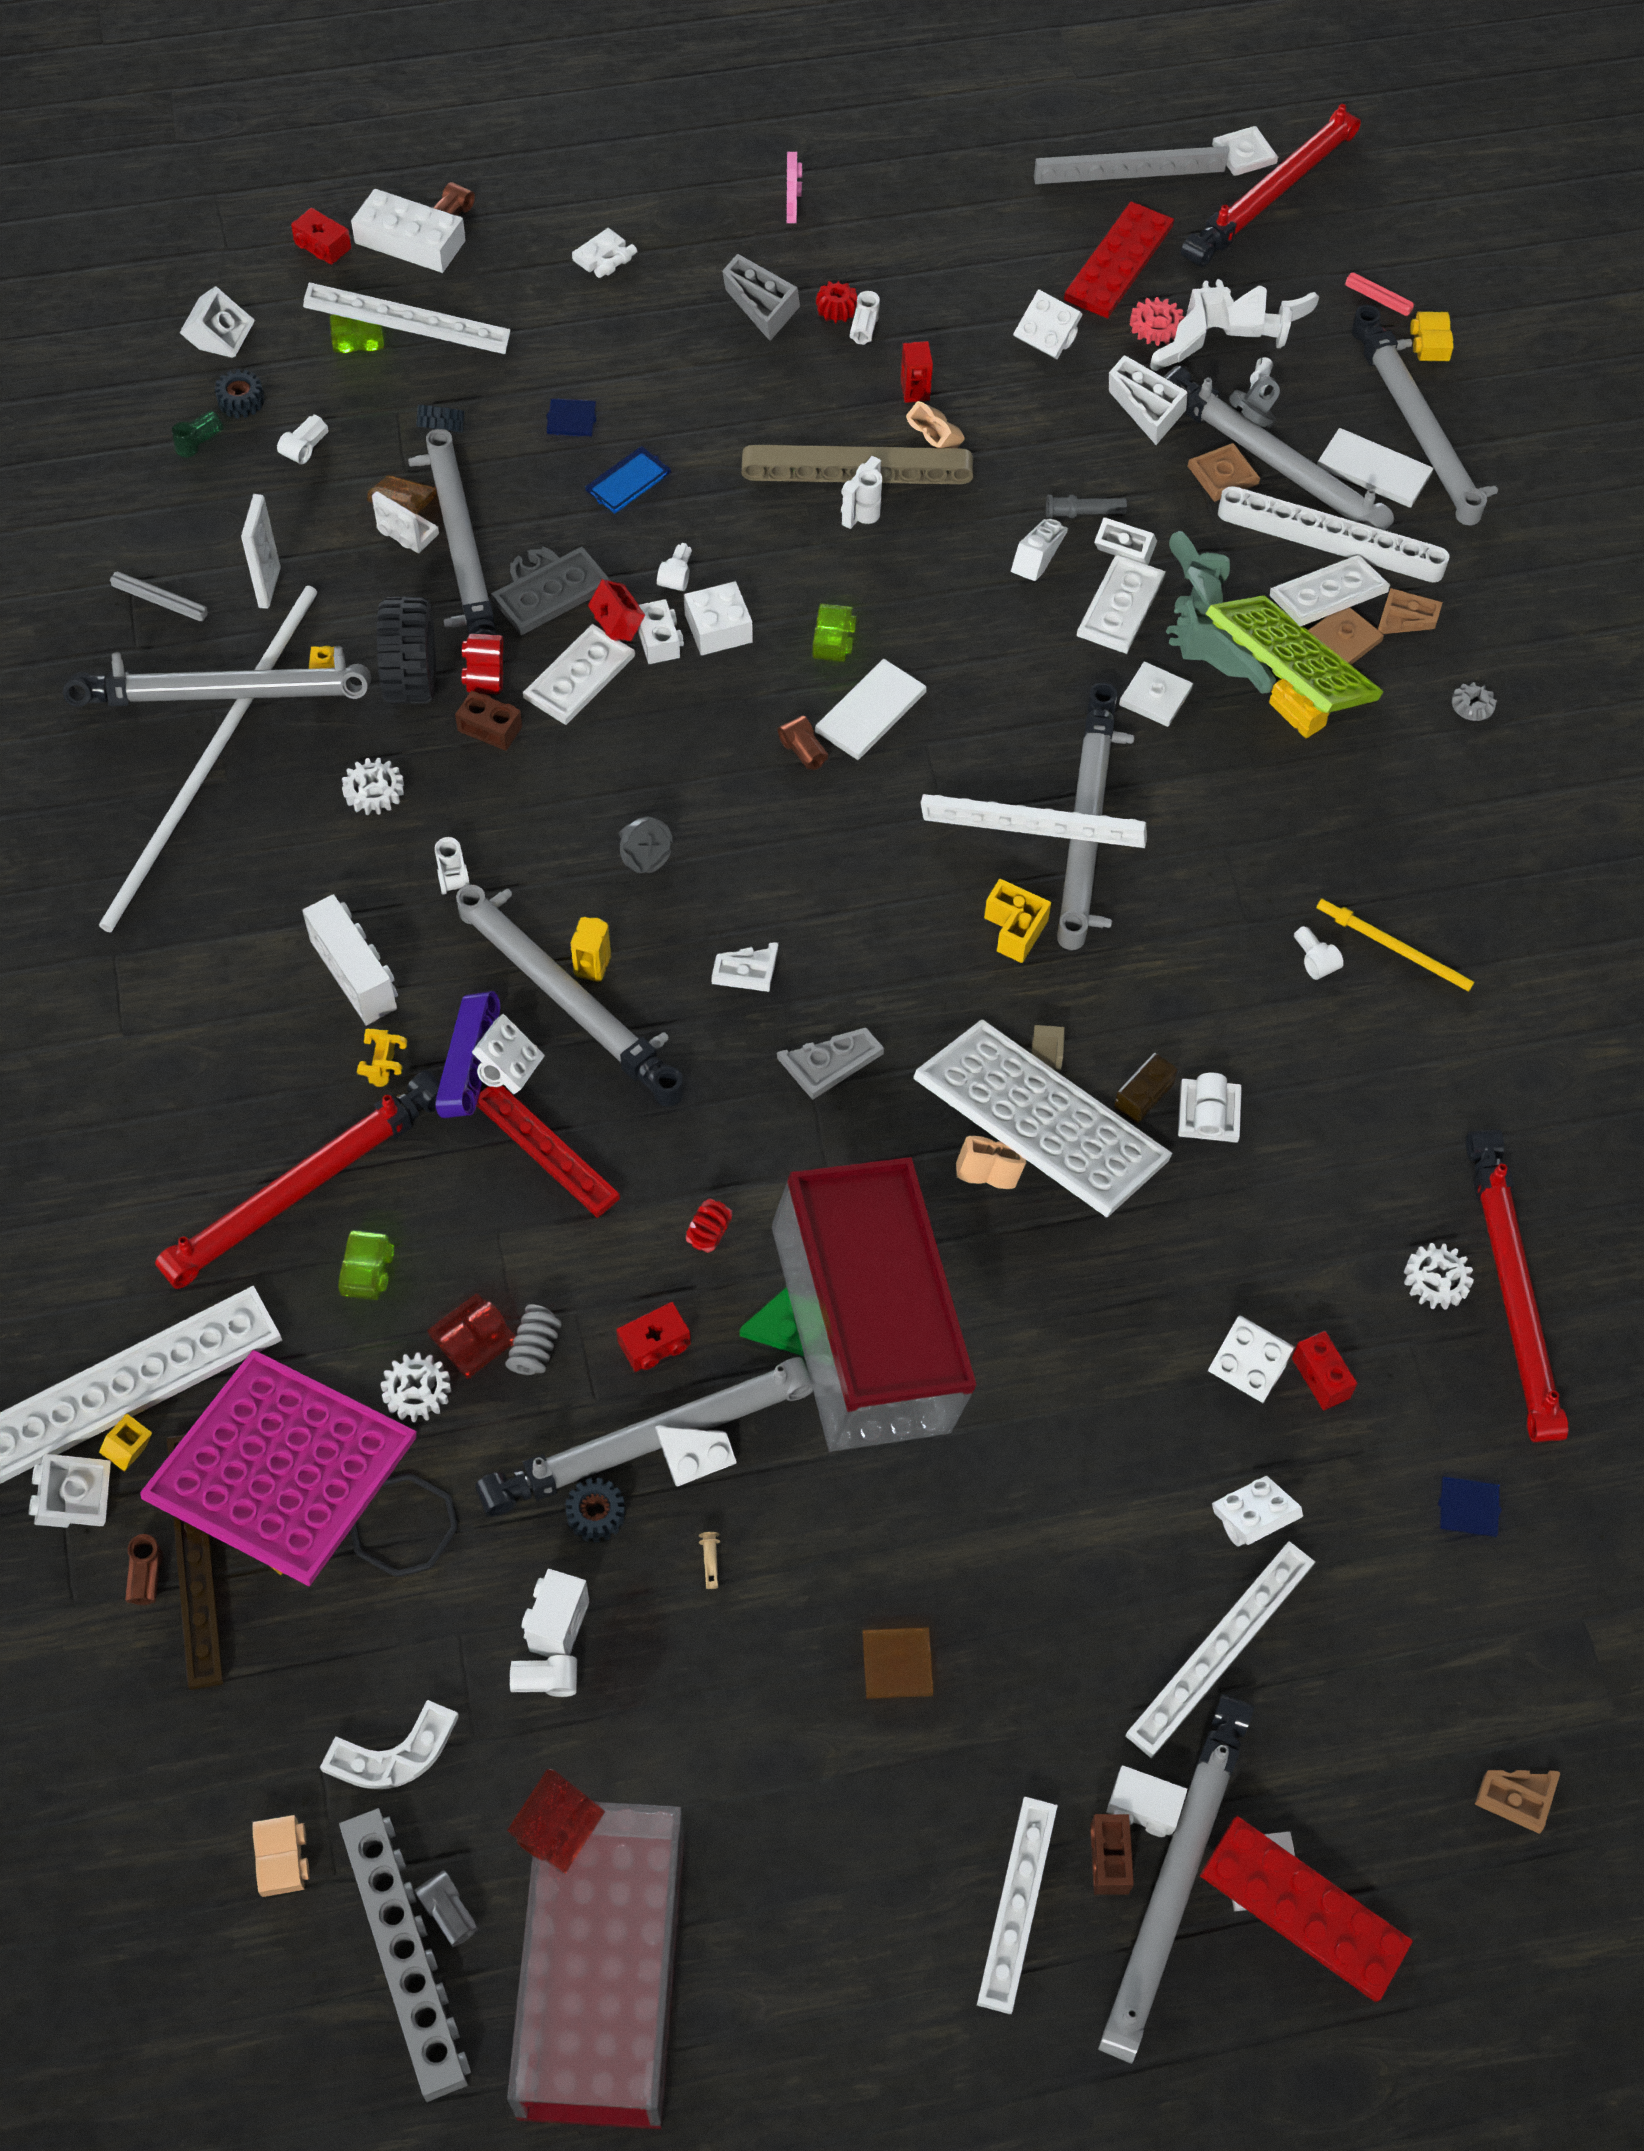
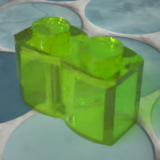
M335 314L330 316L331 339L334 352L349 353L358 349L375 351L384 348L382 325Z
M820 603L813 641V658L845 662L846 654L852 653L853 638L849 637L850 632H855L857 616H852V607Z
M350 1231L338 1284L341 1296L378 1300L380 1292L386 1291L388 1273H384L387 1263H392L394 1256V1245L390 1244L388 1235Z

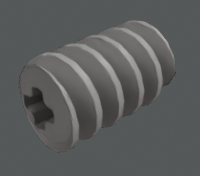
M530 1304L525 1307L526 1314L521 1318L522 1325L517 1329L518 1336L514 1338V1347L509 1351L510 1358L505 1362L509 1370L522 1375L545 1372L546 1367L539 1362L549 1361L550 1356L544 1351L553 1350L554 1345L548 1340L557 1339L558 1334L553 1329H559L562 1325L561 1321L555 1318V1315L549 1309L540 1305Z

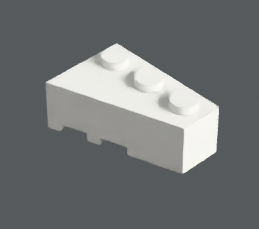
M1125 355L1109 372V392L1154 444L1157 445L1186 411L1187 391Z

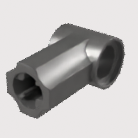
M445 1870L414 1890L430 1917L433 1916L452 1947L462 1944L478 1930L473 1918L460 1901V1894Z

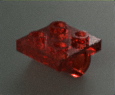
M478 1293L427 1330L428 1336L466 1379L470 1378L513 1345V1340L516 1337L506 1326L505 1320L497 1308L490 1301H484Z
M547 1769L507 1832L517 1839V1844L529 1854L541 1861L547 1862L559 1873L566 1874L605 1811L555 1770Z

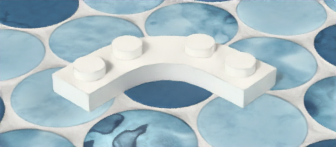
M427 1700L412 1732L400 1745L390 1750L378 1752L362 1748L335 1736L320 1769L322 1772L368 1789H389L404 1785L422 1775L437 1760L459 1715L453 1710Z

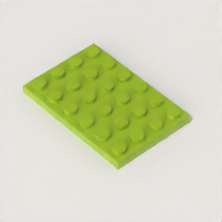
M1266 596L1210 605L1206 612V615L1213 620L1212 623L1217 628L1226 630L1231 634L1234 642L1245 646L1253 652L1252 656L1256 660L1270 666L1273 669L1272 672L1277 677L1286 679L1293 685L1292 688L1295 692L1308 697L1314 702L1313 706L1321 712L1330 713L1377 701L1384 692L1307 629L1299 626L1286 612Z

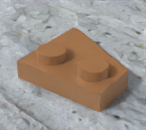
M1390 588L1378 631L1382 634L1435 629L1443 602Z
M1488 1770L1483 1777L1475 1805L1540 1834L1547 1820L1560 1772L1549 1771L1548 1774H1530V1771L1516 1770L1513 1773H1508L1504 1770Z

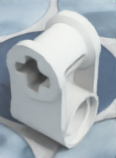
M452 837L440 839L435 845V854L443 895L447 894L449 890L460 889L470 885L459 842ZM453 854L450 857H445V855Z

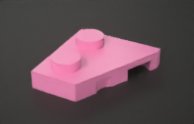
M787 152V223H796L797 197H801L802 182H797V178H802V163L797 162V152Z

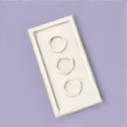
M1341 428L1338 429L1317 463V466L1328 473L1365 489H1373L1377 494L1410 508L1433 471V467Z
M253 494L241 538L258 607L268 609L281 567L265 498L263 495Z
M1116 554L1078 628L1077 636L1127 654L1160 588L1166 571Z
M1356 555L1270 589V597L1299 626H1303L1389 592L1390 584L1360 555Z
M592 624L523 692V698L567 725L635 657V650L621 641L609 638L605 631Z
M883 659L815 726V732L859 760L926 693V686Z

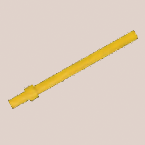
M1323 898L1319 901L1316 908L1335 918L1336 923L1344 927L1347 925L1468 992L1475 982L1357 918L1351 910L1345 907L1341 909Z

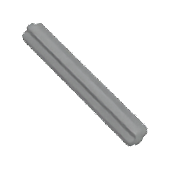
M114 572L110 578L111 585L115 588L195 620L204 621L208 615L207 607L121 572Z

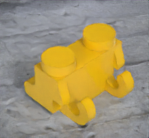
M365 1029L364 1043L371 1044V1041L374 1040L376 1046L372 1066H368L366 1062L360 1061L357 1073L367 1076L369 1083H373L377 1087H383L389 1082L390 1069L395 1070V1075L401 1074L402 1065L392 1061V1058L394 1057L395 1044L398 1043L400 1044V1049H405L407 1039L399 1035H390L388 1030Z

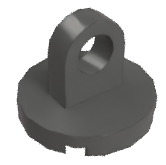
M1263 376L1253 384L1247 394L1240 390H1234L1229 400L1234 408H1237L1238 405L1243 408L1241 413L1247 419L1261 427L1271 428L1276 418L1269 409L1277 400L1280 388L1274 378ZM1264 385H1271L1273 390L1269 395L1262 396L1259 394L1260 389Z
M649 816L638 818L630 825L627 824L619 832L621 838V858L627 867L637 873L655 872L665 864L670 856V842L673 843L671 831L664 822L657 818Z

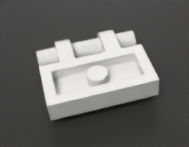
M607 228L573 251L572 259L589 273L594 270L595 275L601 278L605 274L610 275L613 273L615 267L621 263L626 264L632 258L631 256L637 253V249L633 244L625 247V240Z

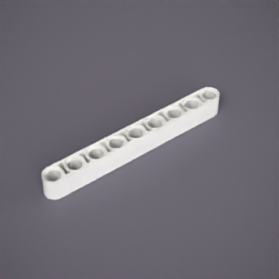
M1231 486L1225 488L1221 494L1218 515L1224 521L1351 558L1360 555L1368 564L1428 582L1440 581L1444 576L1449 561L1448 552L1441 547L1246 489Z

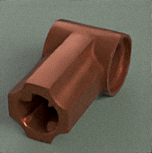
M450 182L444 188L442 199L433 208L457 216L461 211L465 213L470 211L474 204L475 194L471 190Z
M800 716L778 727V735L784 747L788 750L792 748L807 769L814 771L822 767L823 763L828 760V753L815 738L813 728L805 716Z
M140 1534L129 1542L127 1548L130 1560L125 1600L127 1603L136 1605H150L156 1603L159 1567L163 1561V1551L152 1536ZM147 1547L153 1548L149 1557L144 1559L138 1558L141 1550Z

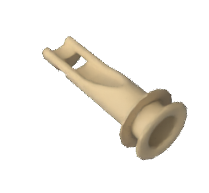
M717 1532L699 1534V1537L703 1538V1540L699 1541V1544L703 1545L706 1589L718 1588L716 1544L720 1543V1540L716 1539V1537L720 1534ZM709 1576H714V1581L709 1582Z

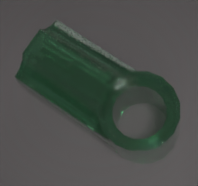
M211 410L190 423H176L171 429L176 453L181 457H191L198 453V445L223 430V423L218 418V415Z

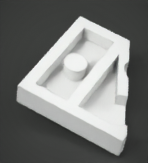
M769 943L768 949L754 952L753 948L750 947L741 949L738 952L717 954L712 973V984L769 992L778 953V943Z
M663 1425L655 1427L676 1486L683 1485L737 1463L727 1433L724 1431L671 1428Z

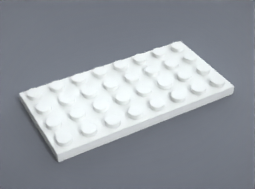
M980 1020L919 1067L913 1077L925 1088L932 1091L950 1106L964 1114L1105 1217L1110 1216L1159 1171L1172 1155L1169 1150L984 1020Z

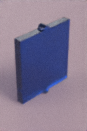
M551 399L550 410L546 414L548 420L547 434L592 437L593 424L597 421L595 416L596 401Z
M1443 1477L1441 1499L1438 1501V1505L1441 1507L1440 1529L1497 1537L1498 1515L1502 1511L1499 1507V1485Z

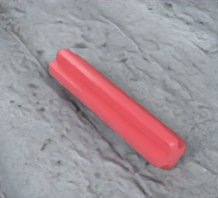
M1351 272L1346 279L1345 285L1404 316H1409L1413 310L1414 303L1354 272Z

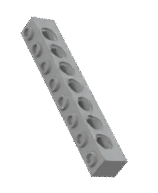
M378 1808L341 1822L339 1826L421 2092L426 2102L468 2086L465 2075L471 2073L465 2052L458 2054L454 2040L460 2038L454 2017L447 2019L443 2005L448 2004L449 2001L443 1983L436 1984L432 1971L437 1970L438 1966L432 1948L425 1951L421 1939L427 1936L426 1928L421 1915L414 1917L411 1904L417 1901L411 1882L404 1884L400 1871L405 1870L406 1866L400 1849L394 1851L390 1838L396 1836L390 1816L383 1818ZM375 1844L383 1846L380 1856L372 1859L366 1857V1852L370 1846ZM384 1877L393 1878L394 1882L389 1890L384 1892L376 1890V1885L380 1879ZM394 1910L404 1912V1917L400 1923L396 1925L386 1923L390 1912ZM405 1943L413 1944L415 1950L409 1958L400 1959L397 1957V1951L401 1945ZM413 1978H424L426 1981L425 1986L420 1992L410 1993L407 1991L408 1983ZM426 2011L435 2012L436 2020L432 2026L428 2028L418 2026V2019L422 2013ZM436 2046H444L447 2048L445 2059L439 2063L429 2061L430 2051Z

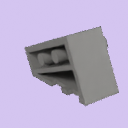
M739 254L722 271L726 291L769 341L773 339L800 307L798 288Z

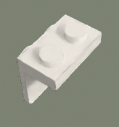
M375 492L372 495L378 530L383 535L397 540L403 547L410 548L419 554L439 534L436 525L401 504L392 501L379 492Z

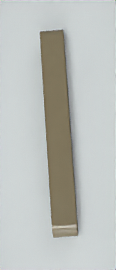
M749 445L742 451L741 473L744 478L752 481L846 482L852 480L862 463L865 464L871 456H874L881 460L880 473L882 475V483L966 484L973 479V455L969 450L960 448Z

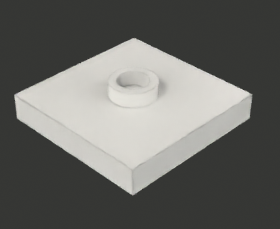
M1256 126L1213 138V147H1227L1228 157L1226 165L1234 176L1277 164L1278 156Z
M1143 662L1120 698L1119 705L1168 727L1190 693L1193 683L1147 662Z

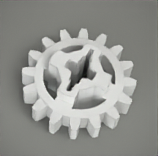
M366 758L364 765L356 762L355 770L349 768L346 770L348 777L342 778L343 795L346 797L349 806L354 804L356 812L364 808L366 815H369L371 810H376V813L379 815L381 814V808L385 807L388 811L392 810L390 803L399 804V796L404 795L403 777L400 775L398 767L392 768L391 761L381 764V759L377 758L375 763H371L370 759ZM388 780L391 781V787L388 786ZM356 786H357L358 789H359V792H358V793L355 791V787H356Z
M1430 1243L1427 1251L1423 1247H1419L1416 1255L1411 1254L1404 1270V1274L1408 1275L1404 1283L1409 1286L1413 1285L1409 1294L1411 1296L1419 1294L1421 1296L1419 1299L1420 1304L1428 1300L1430 1301L1431 1309H1434L1437 1303H1441L1445 1310L1450 1305V1301L1457 1306L1462 1298L1465 1299L1470 1291L1468 1288L1471 1287L1474 1280L1470 1278L1473 1269L1472 1267H1464L1467 1258H1458L1456 1256L1458 1249L1455 1248L1450 1253L1447 1251L1446 1244H1442L1440 1249H1436L1435 1245ZM1427 1262V1266L1423 1267V1269L1419 1271V1267L1423 1263ZM1455 1282H1458L1457 1287L1453 1290H1450V1287L1453 1286Z
M416 1353L415 1358L410 1360L405 1354L403 1355L404 1362L402 1364L396 1361L392 1362L393 1372L389 1370L384 1371L387 1381L381 1382V1389L385 1392L382 1394L384 1403H389L388 1409L390 1413L398 1410V1416L401 1420L407 1414L411 1416L412 1422H416L418 1415H422L425 1420H429L428 1412L433 1411L439 1414L438 1404L448 1403L447 1395H445L451 1392L450 1383H447L450 1380L448 1371H443L444 1367L441 1361L434 1364L432 1355L426 1357L425 1360H421L420 1353ZM400 1380L401 1386L397 1388V1393L395 1394L396 1384ZM437 1381L435 1393L432 1394L431 1389L435 1386L434 1382Z

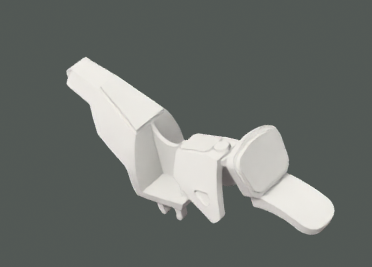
M1218 279L1216 281V288H1210L1208 286L1209 282L1204 281L1201 289H1192L1187 315L1178 324L1174 342L1154 352L1150 368L1153 371H1157L1171 364L1179 363L1202 348L1206 330L1211 327L1223 328L1225 333L1230 336L1261 337V335L1276 337V348H1281L1285 346L1291 321L1312 312L1318 303L1319 296L1312 292L1296 300L1282 301L1278 314L1265 313L1266 288L1257 286L1234 302L1230 296V289L1224 287L1221 280Z

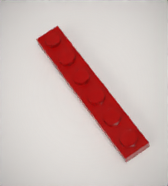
M502 1085L499 1087L488 1086L479 1093L476 1106L593 1215L599 1218L620 1200L619 1193L506 1088Z

